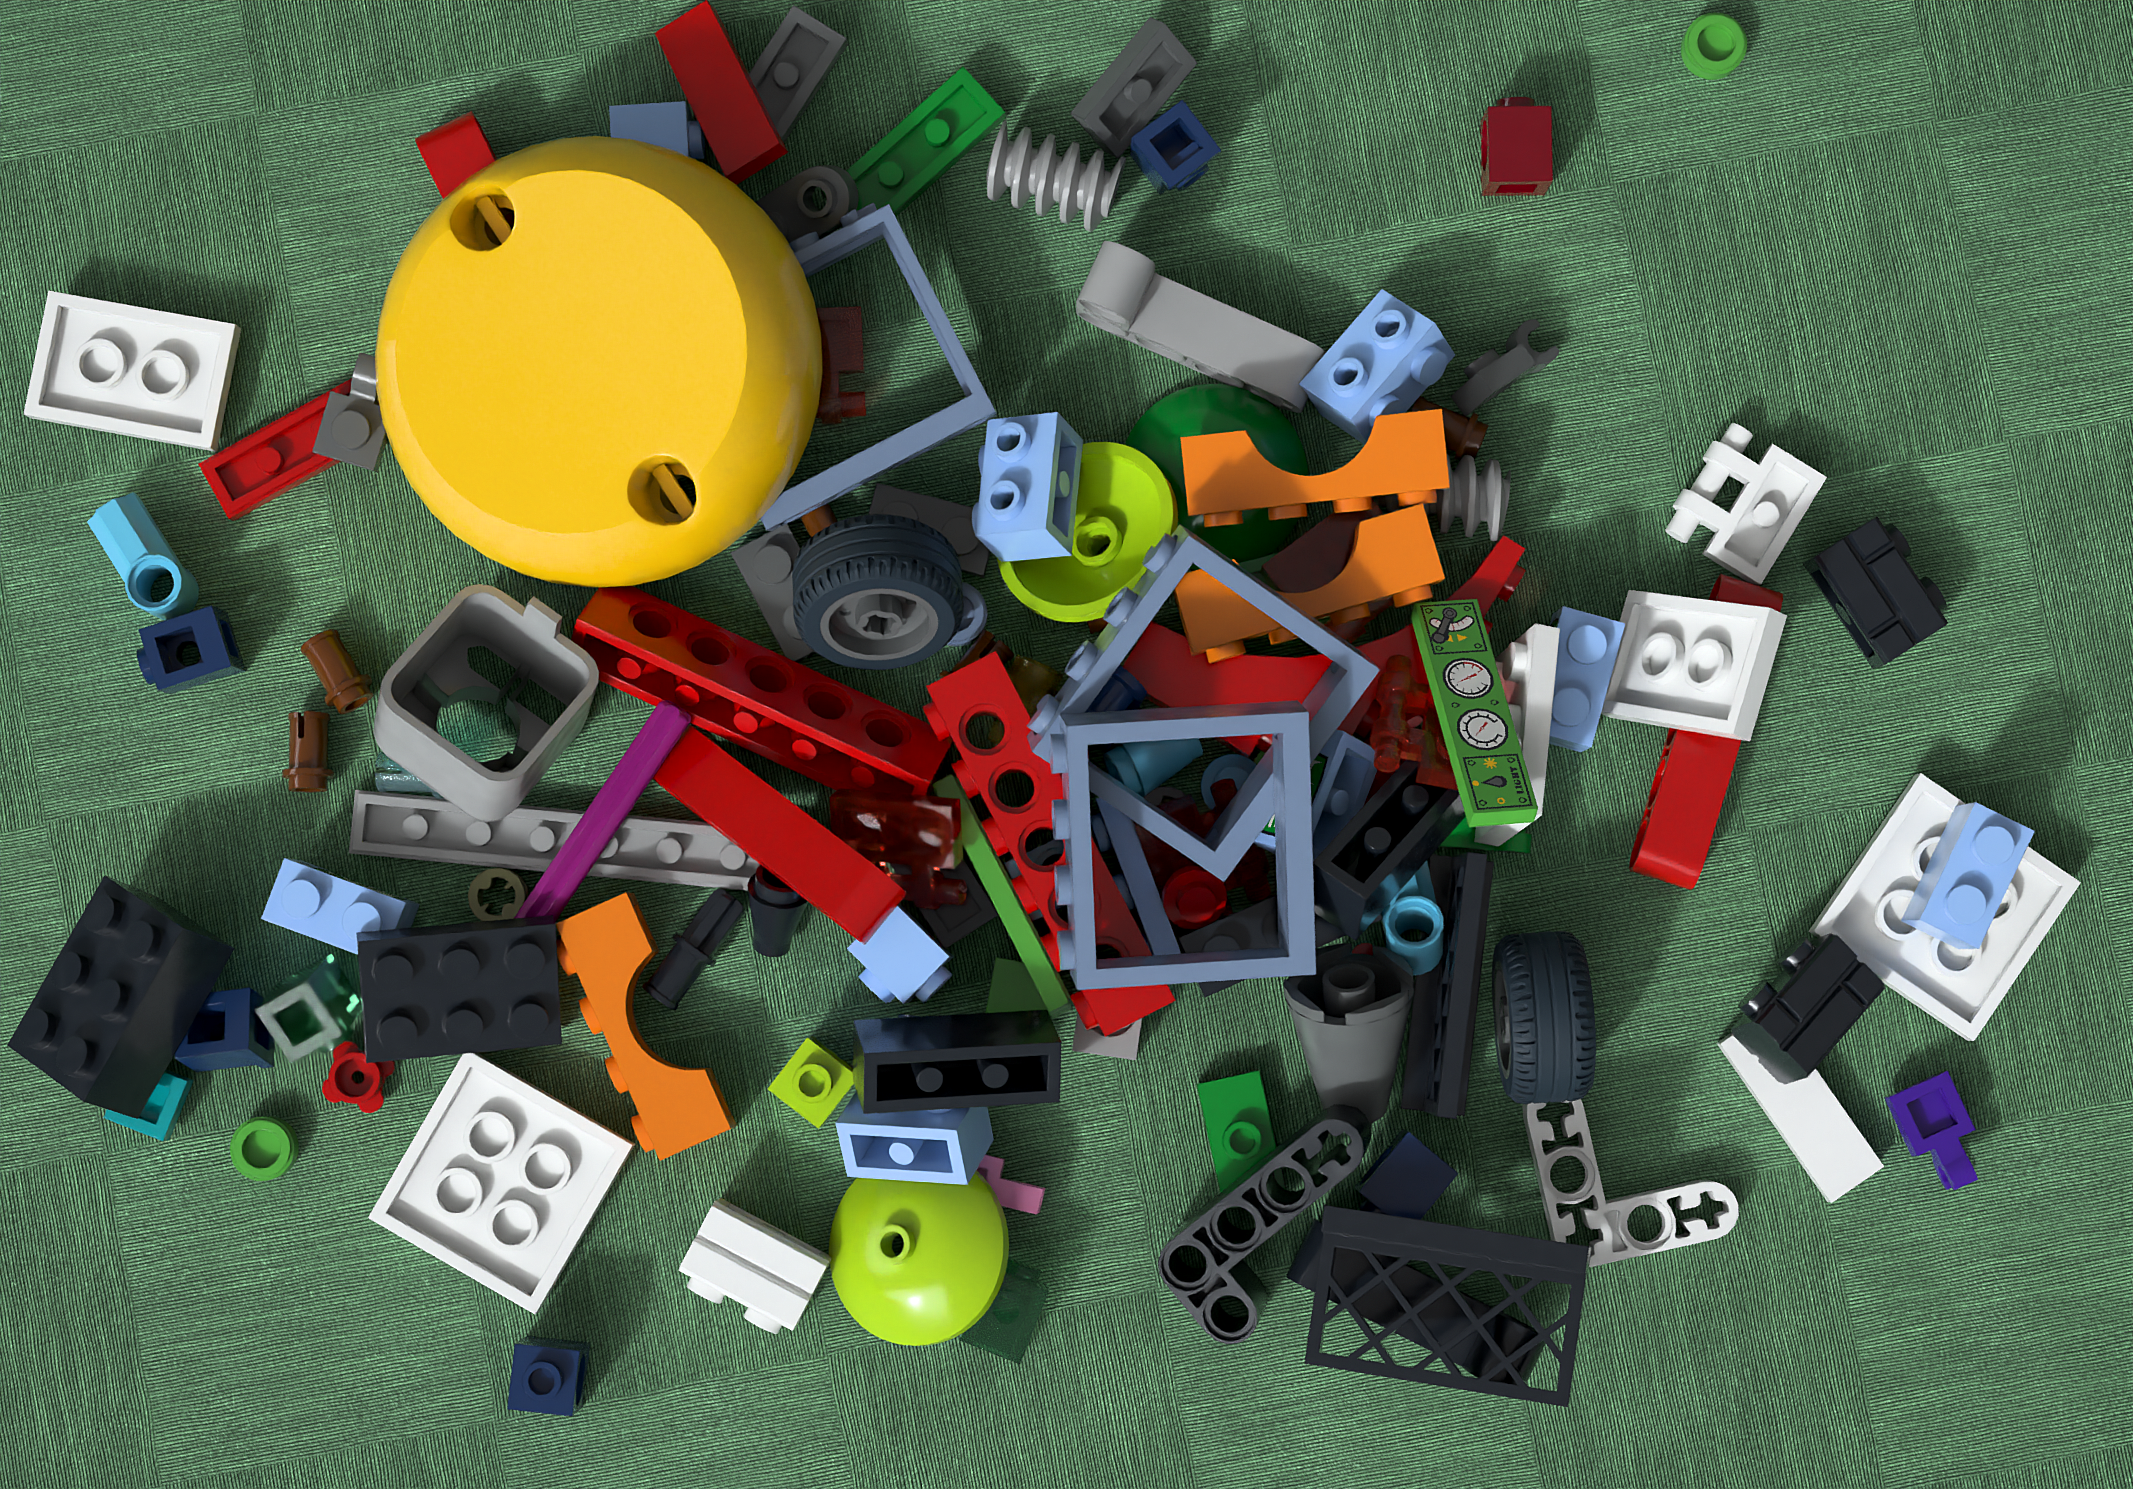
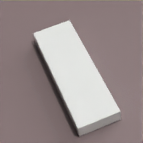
M1731 1033L1717 1042L1721 1051L1827 1202H1834L1884 1167L1816 1068L1808 1078L1784 1085L1778 1082L1758 1062L1759 1058L1756 1055H1751Z

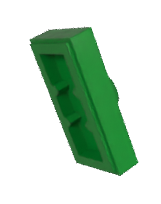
M1259 1070L1196 1083L1220 1192L1276 1148ZM1281 1167L1274 1170L1275 1179L1282 1188L1286 1189ZM1239 1206L1229 1207L1226 1210L1237 1208Z

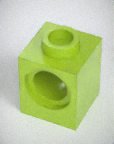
M810 1036L805 1039L768 1087V1090L819 1129L826 1124L855 1086L853 1082V1067L814 1036Z

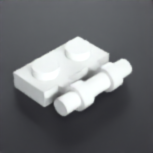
M1731 423L1720 442L1712 441L1703 456L1706 465L1691 489H1683L1673 504L1676 513L1665 531L1676 540L1687 543L1698 524L1704 525L1715 533L1702 554L1746 582L1759 586L1827 477L1774 444L1766 449L1758 464L1742 455L1753 437L1752 433L1738 424ZM1729 476L1743 483L1744 487L1727 512L1712 502Z

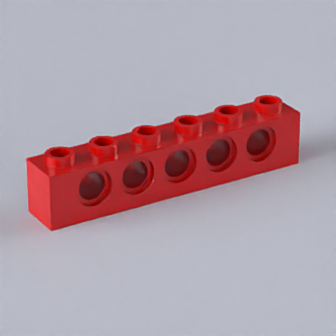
M633 586L599 587L576 620L571 641L584 649L595 660L599 670L598 680L654 706H657L663 700L672 701L691 716L690 723L911 826L914 825L934 788L932 784L937 782L953 743L951 736L939 741L931 725Z
M994 651L926 686L932 702L922 706V709L938 740L941 741L951 736L962 759L951 764L968 799L981 794L991 814V817L982 821L981 824L998 857L1010 851L1021 875L1010 881L1027 914L1039 909L1051 932L1042 936L1040 940L1058 973L1062 970H1060L1057 931L1068 930V923L1063 921L1055 910L1054 868L1055 865H1066L1065 839L1062 840L1064 851L1061 858L1048 866H1041L1032 862L1026 854L1025 847L1027 840L1033 833L1040 830L1053 831L1052 800L1063 799L1062 778L1059 773L1052 774L1050 763L1032 752L1027 739V735L1031 731L1027 724L1031 718L997 652ZM984 715L993 716L1003 724L1005 729L1003 739L994 748L979 749L973 746L967 739L968 727L977 717ZM1009 773H1022L1026 775L1034 785V794L1031 800L1024 806L1016 808L1004 805L996 795V788L1002 777ZM1091 837L1096 946H1112L1121 954L1122 958L1152 956ZM1167 984L1080 990L1070 996L1086 1030L1088 1031L1099 1025L1104 1037L1176 1001Z

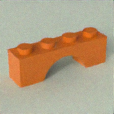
M1442 409L1376 416L1371 434L1355 458L1335 471L1314 476L1292 474L1272 465L1258 451L1246 430L1180 437L1188 515H1203L1204 527L1243 523L1242 511L1268 508L1269 520L1308 516L1307 504L1332 501L1333 513L1371 510V497L1397 494L1398 507L1422 503H1437L1436 490L1450 488Z
M1423 503L1359 522L1355 527L1353 548L1349 560L1342 572L1328 584L1303 593H1278L1316 620L1331 616L1334 627L1371 616L1368 604L1393 597L1395 607L1400 608L1432 598L1433 594L1430 586L1440 583L1445 579ZM1202 569L1185 573L1173 590L1191 655L1195 656L1206 652L1209 663L1246 653L1243 641L1268 634L1271 645L1299 638Z
M625 892L556 923L555 925L561 936L560 939L556 940L557 957L567 976L577 973L587 995V997L579 1000L582 1014L591 1032L594 1035L603 1032L613 1055L605 1058V1064L617 1091L621 1094L629 1090L639 1114L631 1117V1123L643 1150L647 1153L655 1149L659 1161L736 1127V1122L712 1068L683 1067L665 1060L648 1046L638 1029L634 1015L635 989L645 967L660 951L635 894Z

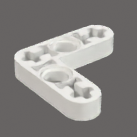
M1581 1099L1562 1102L1569 1104L1570 1113L1560 1117L1563 1136L1569 1138L1577 1133L1579 1145H1558L1545 1153L1543 1152L1542 1140L1555 1141L1550 1122L1538 1120L1536 1110L1545 1107L1546 1103L1534 1104L1532 1102L1531 1104H1523L1524 1124L1551 1241L1566 1243V1236L1575 1233L1572 1212L1565 1211L1558 1216L1556 1204H1577L1588 1199L1590 1196L1592 1197V1209L1580 1208L1585 1226L1590 1229H1597L1599 1234L1598 1239L1589 1242V1247H1591L1589 1267L1714 1240L1728 1234L1735 1226L1739 1213L1738 1202L1734 1194L1725 1185L1711 1180H1695L1605 1201ZM1563 1156L1576 1157L1582 1162L1585 1169L1583 1184L1571 1193L1558 1191L1550 1180L1552 1165ZM1707 1191L1710 1199L1722 1201L1723 1211H1718L1714 1214V1225L1707 1227L1703 1219L1696 1217L1679 1220L1685 1232L1675 1236L1676 1218L1667 1203V1199L1677 1197L1676 1208L1680 1210L1700 1205V1194ZM1651 1205L1660 1213L1662 1218L1661 1230L1652 1240L1637 1241L1630 1235L1627 1228L1629 1214L1638 1206Z

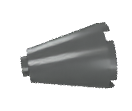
M1340 943L1315 949L1316 975L1290 976L1287 980L1284 979V998L1323 1110L1334 1104L1356 1107L1366 1115L1368 1121L1372 1124L1382 1118L1388 1108L1415 991L1413 969L1403 956L1385 947L1372 945L1373 955L1352 954V943Z

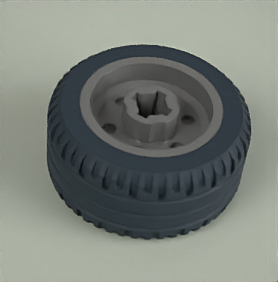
M869 514L841 520L822 529L802 546V549L799 550L792 571L793 615L798 633L809 648L837 664L865 670H887L912 665L932 656L945 647L960 628L964 605L961 565L953 545L943 534L917 520L890 514Z
M1566 931L1515 933L1504 936L1495 946L1492 962L1495 1044L1504 1091L1512 1100L1521 1104H1531L1532 1102L1534 1104L1582 1099L1593 1086L1596 1064L1594 1002L1589 966L1584 947L1579 939Z

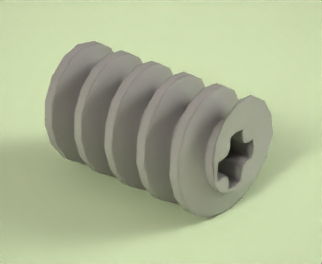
M1005 119L997 135L987 169V196L989 200L997 201L1006 189L1011 187V204L1014 208L1020 209L1033 194L1035 195L1036 213L1042 217L1047 215L1054 204L1058 202L1060 221L1064 224H1069L1077 213L1083 210L1084 228L1086 231L1092 232L1103 218H1108L1122 178L1126 158L1121 157L1109 172L1104 167V151L1097 149L1089 161L1084 164L1080 162V144L1075 141L1071 143L1062 156L1056 155L1055 135L1050 133L1038 149L1033 148L1031 127L1024 126L1016 139L1011 141L1008 140L1007 120Z
M1447 454L1450 488L1436 490L1437 503L1423 504L1427 519L1430 514H1436L1440 533L1447 534L1456 517L1462 518L1465 537L1472 538L1479 523L1487 521L1490 540L1497 541L1502 533L1508 507L1511 470L1509 469L1503 479L1499 461L1490 458L1485 463L1480 474L1477 475L1474 458L1470 455H1464L1453 472L1449 455ZM1397 494L1375 496L1374 516L1380 506L1386 507L1388 514L1415 505L1398 507Z

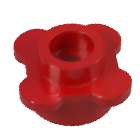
M345 1041L338 1044L333 1051L335 1061L330 1068L328 1079L322 1085V1092L325 1098L332 1103L344 1101L357 1104L364 1113L378 1111L384 1105L385 1098L382 1090L386 1077L393 1074L395 1070V1062L366 1063L365 1051L360 1050L355 1042ZM356 1071H361L364 1074V1081L362 1083H356L353 1080V1075Z

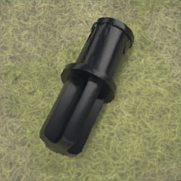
M720 888L714 890L684 933L681 935L675 932L672 937L676 941L675 945L650 979L643 984L642 988L656 1000L676 1011L679 1002L707 964L714 967L717 963L713 956L745 914L746 907L743 903Z

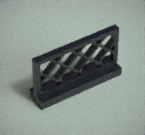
M1471 852L1456 856L1432 854L1427 860L1436 903L1443 915V955L1438 965L1431 971L1421 975H1414L1415 991L1409 1012L1399 1108L1424 1111L1437 1117L1457 1119V1115L1465 1116L1494 861H1487V854ZM1419 930L1418 942L1429 937L1426 932Z
M1324 1206L1321 1227L1323 1239L1304 1364L1569 1407L1591 1247L1334 1206ZM1337 1248L1362 1251L1379 1274L1349 1297L1333 1276ZM1375 1254L1400 1257V1259L1385 1269ZM1412 1260L1425 1261L1429 1263L1444 1285L1413 1308L1391 1275ZM1439 1264L1466 1269L1453 1279H1450ZM1477 1270L1493 1272L1510 1294L1509 1297L1480 1318H1478L1456 1288L1458 1284ZM1505 1274L1532 1278V1280L1516 1290ZM1544 1280L1570 1284L1567 1314L1545 1329L1522 1299V1296ZM1384 1281L1407 1313L1376 1335L1354 1303ZM1332 1288L1341 1303L1327 1312L1330 1290ZM1450 1292L1472 1324L1441 1346L1421 1319L1419 1313ZM1515 1302L1538 1332V1335L1507 1357L1484 1324ZM1347 1309L1369 1341L1349 1356L1323 1353L1322 1345L1325 1324ZM1411 1319L1434 1349L1432 1354L1414 1367L1398 1365L1382 1344L1384 1339ZM1566 1324L1561 1351L1550 1335ZM1476 1330H1478L1501 1361L1480 1378L1463 1376L1446 1353ZM1544 1340L1560 1362L1557 1391L1529 1387L1512 1363ZM1374 1347L1385 1363L1359 1358ZM1440 1358L1450 1373L1426 1370L1425 1368ZM1506 1368L1517 1384L1492 1381L1490 1379Z

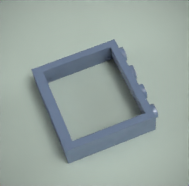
M874 202L858 211L854 209L840 218L843 226L842 229L822 239L819 238L817 232H812L794 240L789 245L798 259L805 277L808 278L885 238L966 398L781 493L775 503L760 518L768 531L772 532L801 518L816 508L830 503L997 416L889 204L878 210Z
M1179 524L1172 536L1165 533L1155 548L1153 546L1150 547L1142 562V565L1147 570L1133 590L1125 586L1113 598L1103 616V619L1108 624L1094 644L1086 640L1074 652L1065 668V673L1070 677L1055 698L1047 694L1036 705L1038 711L1027 724V727L1031 729L1027 739L1032 752L1050 763V734L1060 733V714L1086 712L1193 563L1333 661L1302 703L1309 711L1310 765L1380 669L1366 654ZM1272 745L1204 838H1201L1088 761L1089 791L1223 882L1275 814Z
M1298 700L1060 714V733L1050 734L1051 750H1049L1051 773H1062L1063 799L1052 800V828L1054 840L1065 839L1066 865H1055L1054 883L1057 905L1068 906V930L1057 931V946L1059 949L1060 970H1070L1077 990L1316 975L1309 711ZM1272 734L1279 947L1096 959L1088 745Z

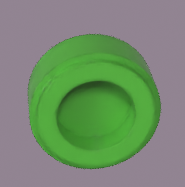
M1717 12L1704 14L1694 20L1681 41V56L1684 64L1694 75L1707 80H1717L1730 75L1739 66L1747 50V37L1740 23L1727 14Z
M260 1116L245 1121L237 1128L230 1143V1155L236 1169L245 1177L256 1181L272 1180L286 1174L295 1164L299 1152V1142L294 1129L286 1121L275 1116Z

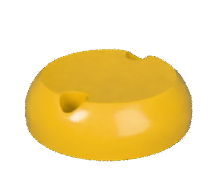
M603 136L562 138L526 147L484 167L468 177L442 199L419 226L400 257L388 285L382 306L375 350L376 390L383 425L395 458L414 491L431 513L454 535L486 557L521 574L541 580L582 587L633 586L668 578L696 567L717 555L750 530L778 499L799 464L810 439L817 413L822 379L821 332L811 290L804 271L788 241L766 212L732 181L700 161L673 149L650 143ZM509 213L515 215L513 229H511L504 218ZM679 477L691 479L694 482L696 491L694 506L678 483Z

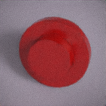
M1186 866L1178 869L1170 876L1162 891V905L1166 915L1174 924L1185 929H1200L1212 924L1221 916L1227 902V893L1222 880L1200 866Z

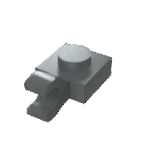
M1536 319L1525 321L1509 335L1506 341V354L1500 357L1493 348L1463 370L1469 380L1450 397L1464 416H1468L1523 376L1529 373L1540 372L1558 356L1560 351L1556 346L1549 348L1543 353L1536 352L1530 347L1528 336L1540 326Z
M359 353L352 375L349 396L330 391L312 452L378 473L388 436L383 425L380 406L378 405L374 356Z

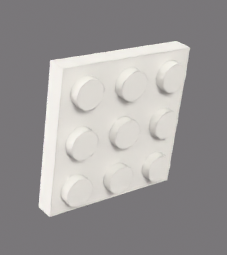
M1919 773L1913 776L1809 932L1817 938L1829 933L1838 935L1858 956L1857 960L1865 963L1887 986L1967 1041H1974L2081 882L2030 847H2027L1979 949H1957L1902 922L1903 915L1955 806L1965 804L1925 775Z
M477 1052L466 1053L458 1061L368 1218L533 1314H537L625 1164L635 1143Z

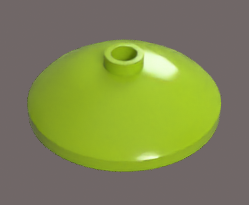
M1113 442L1083 444L1072 556L1001 562L997 558L999 569L1006 585L1027 608L1045 618L1062 622H1083L1102 618L1117 593L1125 586L1133 590L1146 572L1147 568L1142 565V562L1150 547L1153 546L1155 548L1165 533L1172 536L1177 529L1178 510L1175 494L1164 473L1150 458L1140 451L1127 445ZM1109 544L1103 553L1097 555L1101 547Z
M977 1170L968 1185L857 1177L840 1201L833 1219L829 1239V1256L832 1258L830 1261L831 1275L837 1293L847 1311L863 1328L873 1335L892 1343L911 1346L942 1343L957 1337L972 1327L986 1313L996 1298L1003 1283L1009 1255L1008 1228L1003 1208L990 1184ZM900 1234L904 1241V1247L902 1252L896 1256L892 1250V1243L894 1238Z

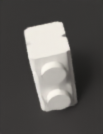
M718 1198L714 1201L704 1219L697 1236L679 1267V1271L691 1277L687 1288L694 1293L717 1304H721L726 1295L748 1307L743 1316L745 1319L768 1332L778 1334L782 1326L792 1331L797 1327L832 1258L819 1249L730 1202Z

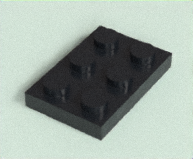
M553 915L356 933L366 1063L562 1044L556 927Z

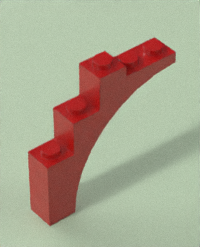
M1503 535L1495 543L1468 581L1445 601L1477 599L1488 635L1493 623L1484 617L1496 597L1507 602L1518 586L1526 569L1519 566L1517 562L1526 548ZM1151 621L1123 665V668L1131 673L1146 689L1148 695L1145 698L1161 708L1295 700L1302 704L1333 661L1324 654L1297 658L1241 654L1209 663L1206 652L1195 656L1191 655L1186 637ZM1412 623L1392 635L1356 647L1366 654L1380 671L1336 730L1344 731L1351 736L1353 733H1356L1365 738L1384 707L1374 700L1378 692L1402 707L1410 706L1422 719L1442 730ZM1272 734L1211 737L1238 755L1247 758L1254 747L1266 753L1272 744Z

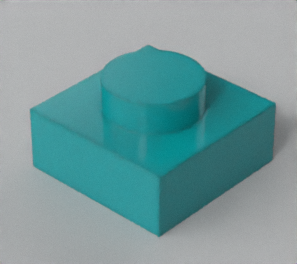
M165 1070L138 1119L108 1109L103 1118L158 1140L168 1141L171 1138L194 1080Z

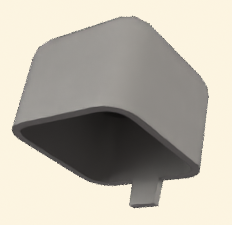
M476 584L468 586L450 600L385 674L381 683L373 733L377 745L387 757L467 815L483 822L500 821L517 808L581 732L587 720L598 685L599 670L595 660L584 649L560 633L562 616L533 596L525 608L509 595L491 585ZM485 646L517 669L501 690L469 668L467 661L469 647ZM518 677L523 680L508 698L505 713L512 719L517 732V741L513 754L507 752L501 758L487 762L475 761L439 735L437 720L439 719L442 707L447 709L454 703L469 699L487 701L496 705ZM528 678L567 705L568 708L552 726L515 701L527 684Z

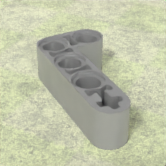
M1111 241L1102 242L1076 300L1077 315L1088 323L1222 383L1249 390L1253 394L1266 399L1274 406L1295 413H1301L1308 400V395L1299 383L1326 353L1321 347L1302 337L1156 274L1155 264L1149 258L1131 248Z

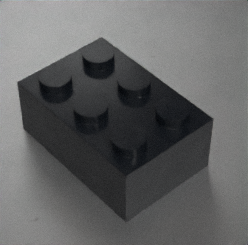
M104 875L7 1046L83 1102L138 1119L235 948L159 897Z

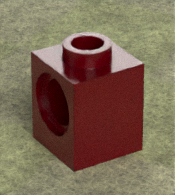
M1528 97L1499 99L1496 101V106L1487 107L1480 121L1481 195H1545L1553 182L1551 106H1534V99Z

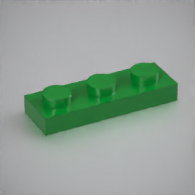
M963 66L846 170L855 181L858 189L859 201L856 211L873 202L877 210L889 204L895 217H897L1006 119L1005 111ZM823 191V192H822V193H823V196H824V198L827 200L826 194H825V192Z

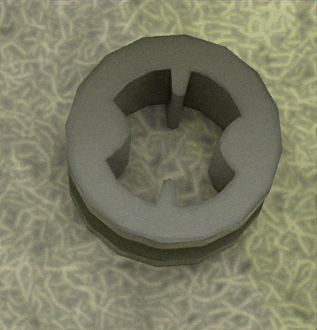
M504 868L486 869L478 874L470 884L468 891L469 907L473 914L481 921L514 919L530 895L529 887L523 877L515 871ZM503 878L508 881L504 888L515 890L514 904L508 903L503 906L502 915H495L490 912L493 904L483 903L484 890L494 889L496 879Z

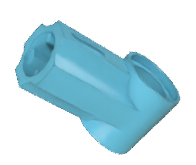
M132 492L126 496L114 498L96 509L95 514L87 523L125 582L128 598L135 606L162 620H169L190 613L194 609L199 596L196 578L188 569L182 566L140 497ZM171 573L174 579V587L171 594L165 600L153 602L151 598L153 582L159 576Z
M1426 861L1380 913L1383 918L1386 948L1403 956L1412 967L1413 975H1421L1431 971L1438 965L1443 955V915L1436 903L1429 867ZM1410 929H1419L1426 932L1429 937L1419 942H1410L1404 940L1399 935Z

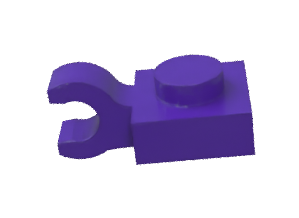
M1948 1071L1939 1072L1884 1097L1911 1156H1919L1930 1151L1935 1170L1945 1190L1950 1188L1956 1190L1978 1180L1973 1165L1958 1139L1976 1129Z

